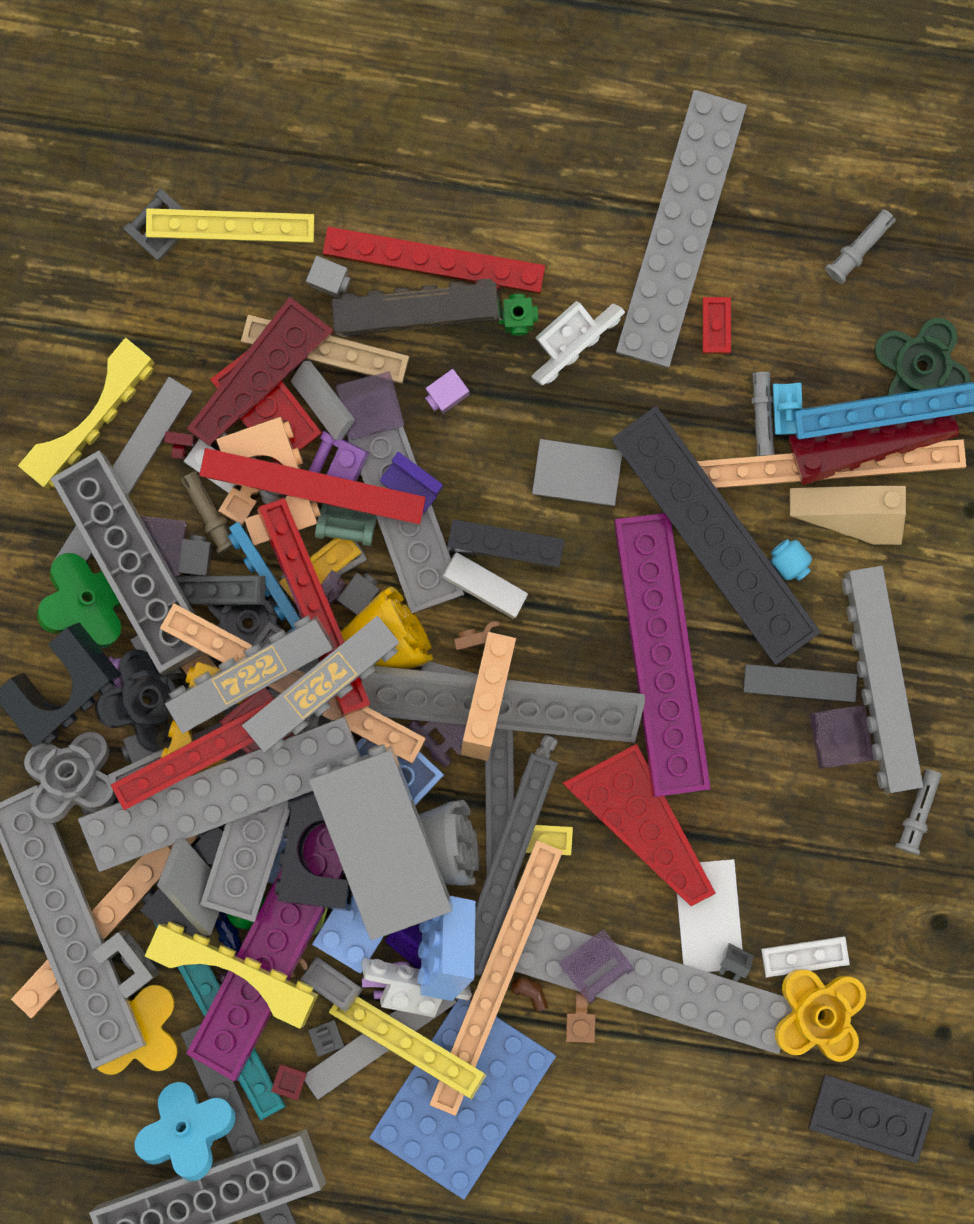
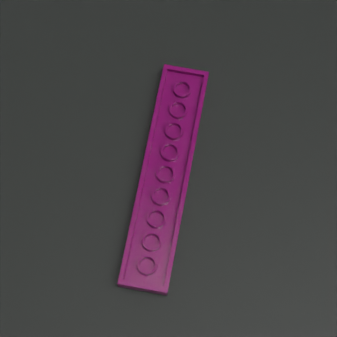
M665 513L615 519L614 528L638 693L645 696L642 721L653 796L660 797L710 790L672 524Z
M326 823L316 827L305 841L303 850L305 863L316 876L341 879L344 874L343 867ZM281 868L236 957L243 960L246 957L262 963L260 968L271 972L272 969L278 970L286 974V980L289 981L326 908L278 901V895L275 894L277 879L281 878ZM228 971L186 1054L232 1081H237L272 1014L267 1002L258 990L244 978L232 971Z

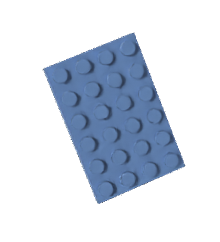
M471 999L457 1000L431 1040L432 1042L451 1052ZM496 1016L475 1067L485 1073L486 1077L472 1100L466 1096L463 1097L456 1116L429 1105L439 1080L415 1066L369 1138L457 1196L465 1199L556 1055Z

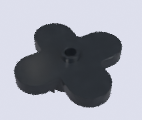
M283 589L284 593L286 594V596H287L288 599L290 600V596H289V595L287 594V592ZM265 595V605H206L209 612L219 621L217 627L253 645L268 622L280 628L276 624L280 618L273 608L277 603L272 595L268 597ZM245 619H250L253 621V626L247 629L243 627L242 622ZM208 655V657L213 662L219 665L222 663L221 661Z
M144 650L129 651L118 663L117 670L121 674L119 677L121 687L113 688L106 694L101 695L95 704V713L98 720L109 728L132 725L138 743L148 751L158 752L167 748L172 741L168 734L173 718L165 705L167 700L171 698L169 693L182 685L187 689L190 684L186 683L187 675L176 673L167 676L159 674L148 652ZM142 698H147L149 705L145 704Z

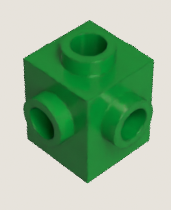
M525 294L509 295V299H503V307L498 308L499 324H505V333L511 332V335L515 336L526 335L528 331H533V322H538L537 305H532L531 298H525ZM513 310H523L524 313L522 316L516 317L513 314Z

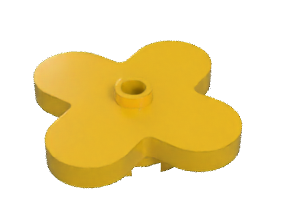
M796 969L791 971L783 981L782 992L792 1008V1012L783 1018L775 1029V1040L778 1047L791 1055H801L817 1044L821 1052L831 1060L843 1062L852 1058L858 1049L859 1039L850 1022L851 1017L864 1006L866 991L863 984L856 978L839 976L824 986L819 977L809 970ZM822 1011V1016L818 1019V1015Z
M155 984L144 988L134 1000L128 998L146 1046L98 1067L97 1069L100 1072L109 1075L117 1074L124 1070L133 1059H137L145 1067L153 1071L165 1070L175 1062L178 1056V1045L175 1039L163 1029V1024L174 1011L175 999L167 987Z

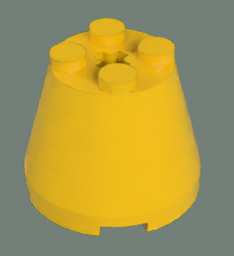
M389 587L380 592L341 631V634L346 642L378 616L400 643L395 647L398 653L387 662L381 659L373 666L413 669L433 660L432 655H428L427 652L432 647L416 614H411L407 605H402L401 602L404 598L394 587Z

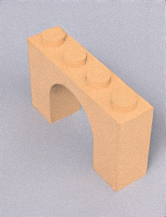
M281 417L216 439L222 452L249 458L270 456L285 466L300 469L299 465L303 464L299 449H293L289 439L294 437L289 421L283 422ZM286 496L285 500L298 531L317 524V518L321 516L317 502ZM259 514L244 519L254 546L270 541Z
M488 632L463 738L461 755L485 761L489 759L516 638Z

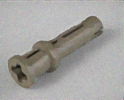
M197 472L186 475L181 479V482L206 524L204 526L205 532L210 534L217 546V554L219 555L232 549L234 545L228 537L231 532L227 526V519L220 516L201 483Z

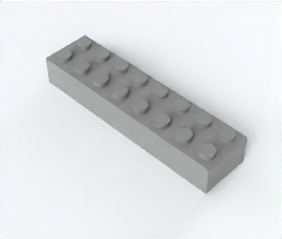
M97 451L50 478L158 672L166 676L204 654V652L160 629L173 603L193 614L195 613L106 455L101 451Z
M307 1129L214 1162L209 1172L199 1180L187 1181L180 1176H176L99 1204L89 1214L93 1224H229L320 1191L326 1184V1180Z

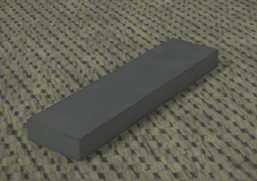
M266 576L175 577L190 605H265Z
M746 664L743 693L855 702L857 674Z

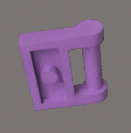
M324 430L321 435L322 442L309 471L320 473L332 445L338 447V450L326 475L357 481L370 452L345 439L335 440L329 431Z

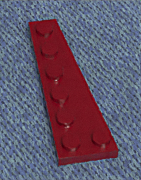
M289 297L188 426L187 430L211 447L217 441L216 439L222 437L333 334V329Z
M949 415L798 439L796 435H790L788 443L801 484L805 485L834 476L836 471L845 468L853 470L859 468L861 463L871 460L878 462L885 460L887 455L896 452L904 454L919 447H926L957 437L959 435V427L955 416Z

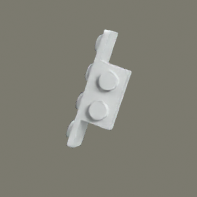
M577 301L573 303L535 337L551 359L531 377L541 385L555 380L559 374L558 372L564 366L574 363L582 350L594 345L599 340L600 334L607 328L609 329L617 325L625 311L622 307L612 304L593 320L581 303Z
M363 958L361 965L364 978L369 981L387 984L380 999L381 1007L435 1017L442 999L420 995L421 984H418L420 969L411 968L408 965L387 963L379 959ZM468 985L456 998L470 1000L472 996L470 986Z

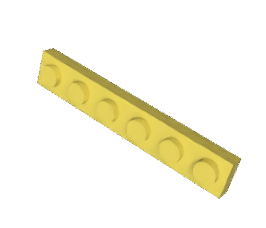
M146 209V238L313 243L314 214Z
M359 997L356 998L347 1012L335 1004L329 1011L331 1015L471 1100L486 1077V1074Z

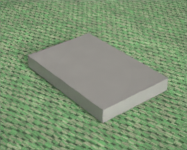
M540 439L532 495L614 507L622 454L619 450Z
M184 838L176 839L157 886L201 935H211L220 911L200 905L211 868Z

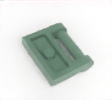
M327 504L322 505L321 516H319L316 525L315 538L324 539V537L362 542V545L371 546L377 522L376 515Z

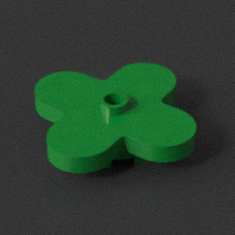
M64 553L59 555L53 561L49 573L57 592L45 597L41 601L36 614L39 625L47 632L59 634L67 627L80 622L100 648L110 647L116 642L121 633L120 620L113 610L121 606L118 598L102 571L93 574L86 561L77 554Z

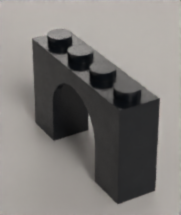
M453 519L448 541V552L452 554L457 552L463 556L476 558V555L506 558L530 564L531 568L558 573L565 539Z
M80 622L64 629L48 644L68 669L72 679V693L65 705H57L45 699L25 673L10 678L0 688V705L33 747L42 743L48 746L60 736L58 731L62 727L67 729L78 720L76 715L81 710L85 713L91 709L97 702L95 698L99 694L104 695L115 688L114 681L121 676L120 672Z
M310 791L289 799L288 810H291L290 820L284 826V838L287 839L285 850L281 851L279 860L282 874L281 878L277 879L275 894L278 895V901L351 911L353 893L348 880L316 876L310 871L304 860L303 850L308 835L316 827L325 824L314 792Z
M221 826L196 836L199 841L193 849L206 864L213 865L224 831ZM160 888L156 892L153 889L150 890L141 901L144 906L140 911L157 926L163 923L168 924L171 921L183 926L184 933L194 936V933L201 935Z

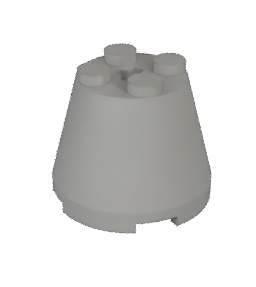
M464 800L451 801L419 814L444 883L456 886L475 884L473 871L479 870L476 829L473 830L472 824L467 818L471 811Z

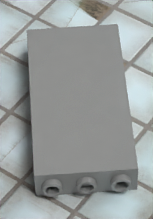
M384 744L369 749V754L358 758L357 754L345 757L341 759L342 764L332 768L330 764L320 766L314 769L315 774H312L309 779L370 940L452 912L453 908L451 898L393 746L385 748Z

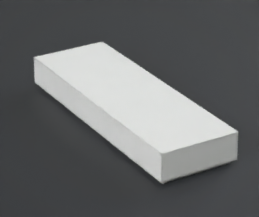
M457 552L454 553L442 576L446 581L512 619L516 618L528 595L525 591Z
M844 936L761 949L765 977L786 975L796 969L812 971L850 965L846 938Z

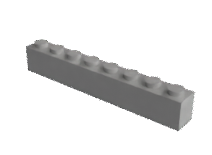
M883 566L849 571L844 573L845 578L842 579V589L844 595H848L850 606H847V617L850 623L853 622L855 633L852 634V644L854 650H858L860 661H857V671L859 677L863 678L865 689H862V699L864 705H868L870 716L867 717V726L869 732L874 735L875 744H872V753L874 760L878 761L880 772H877L878 785L880 789L883 788L884 793L923 788Z

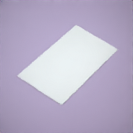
M734 859L700 862L716 894L692 907L677 894L684 965L706 972L720 971L722 956L728 943L742 949Z

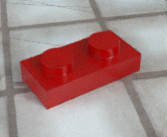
M703 297L702 354H730L731 297Z

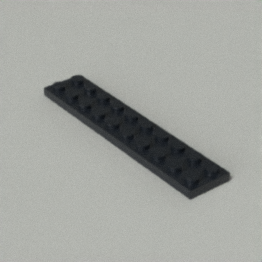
M657 406L611 438V441L774 665L780 663L821 633Z

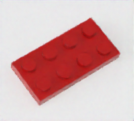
M245 353L210 379L217 389ZM282 381L241 418L247 428L279 417L283 419V422L289 421L294 437L289 439L292 448H298L299 452L322 435V432ZM271 457L274 463L283 465L277 459Z

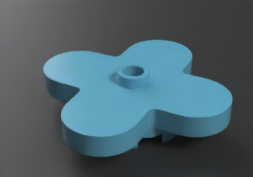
M175 1082L165 1087L158 1098L161 1118L159 1121L144 1127L138 1133L135 1139V1151L148 1164H159L171 1159L175 1172L181 1178L187 1181H196L203 1178L209 1172L213 1162L210 1147L214 1140L225 1136L231 1131L235 1124L236 1115L234 1109L227 1101L221 1098H212L199 1104L196 1093L189 1085L183 1082Z

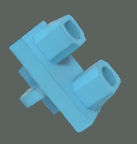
M801 383L773 384L775 435L796 434L793 410L802 409Z

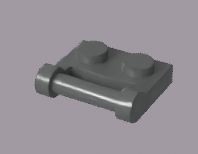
M161 188L154 194L156 197L132 223H127L122 228L158 262L163 259L180 239L146 238V233L142 235L139 230L146 224V209H160L165 204L168 209L184 210Z

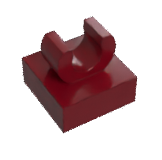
M166 431L164 442L173 444L171 458L185 460L186 446L194 447L197 437L190 434Z
M281 1063L271 1092L298 1101L308 1072Z

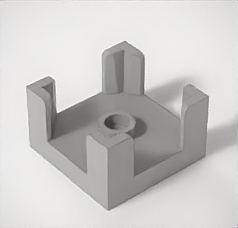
M127 929L116 933L91 953L98 963H103L109 957L112 958L117 953H120L124 964L135 972L134 975L118 987L125 999L136 993L160 974L151 960L145 957L144 951Z

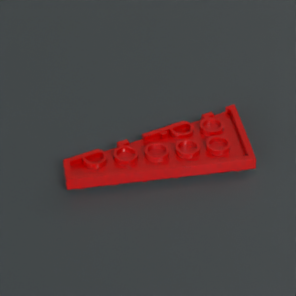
M637 744L562 783L691 907L716 894L665 796H653L650 769Z

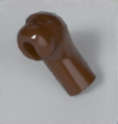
M526 977L518 978L512 982V992L517 996L521 994L529 997L535 1012L548 1008L541 985L538 982Z

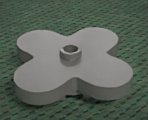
M95 732L83 733L77 736L68 748L60 749L52 744L46 746L45 743H42L28 751L24 760L25 768L32 779L41 783L33 793L30 801L31 810L38 820L44 823H55L62 820L74 805H79L90 812H95L111 806L114 802L116 795L111 787L110 778L100 772V769L109 757L108 744L100 734Z

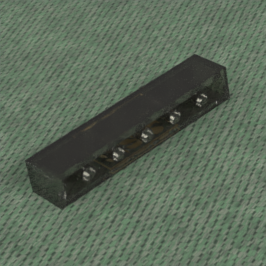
M492 279L476 280L474 285H465V282H452L446 288H438V285H424L418 291H411V288L394 289V293L384 294L383 291H369L367 296L357 297V294L353 293L342 294L340 299L332 300L334 333L340 337L503 320L501 287L496 282H493Z

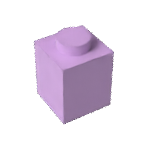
M452 369L426 388L428 396L425 399L434 411L439 409L444 414L468 397L469 390Z

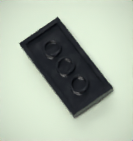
M824 1074L808 1129L918 1164L934 1109Z

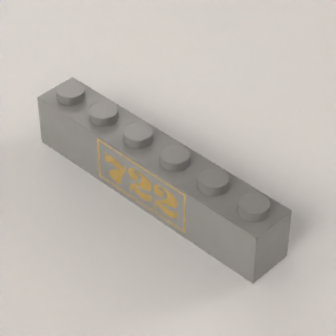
M309 615L297 620L293 623L295 628L287 633L283 629L268 637L270 642L260 647L257 643L243 651L245 656L235 661L232 657L219 665L220 670L210 675L209 671L196 677L194 679L195 684L185 689L184 685L170 692L169 696L171 698L167 700L165 705L182 734L331 651L334 644L318 616L310 619Z
M376 616L244 723L242 727L264 754L269 750L274 754L286 744L283 739L288 734L293 732L296 736L309 725L306 722L309 717L314 713L319 717L331 707L328 703L336 695L341 699L353 689L351 683L358 677L362 681L365 680L376 670L373 667L374 664L381 659L387 662L398 653L395 647L400 642L382 620Z

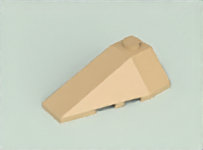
M906 486L790 488V517L863 540L872 545L902 544L906 516Z

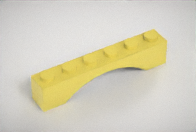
M125 338L108 358L105 386L97 405L90 415L78 427L66 435L50 442L36 444L18 467L45 489L49 490L51 486L55 488L50 478L66 470L69 465H75L80 460L82 449L87 444L91 445L100 435L98 430L105 422L109 424L118 413L116 409L123 401L126 403L132 398L136 392L134 387L140 380L145 381L152 374L154 361Z
M169 921L168 924L158 925L145 957L169 968L188 964H206L232 971L247 980L258 990L267 1002L274 1017L299 1029L305 1026L318 997V994L312 992V986L301 981L294 984L286 980V974L275 969L268 972L260 968L262 963L252 958L240 959L234 956L236 951L229 947L220 945L217 948L209 944L210 939L203 935L194 933V936L184 933V927L177 923Z

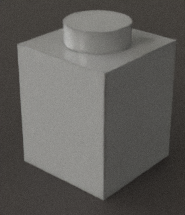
M316 256L306 283L308 287L339 298L341 292L346 293L351 278L348 277L349 272L346 267Z

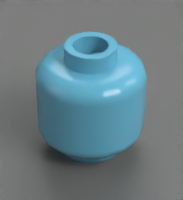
M786 539L771 551V564L784 580L788 581L796 578L799 581L811 571L808 566L812 562V556L798 540L789 541Z

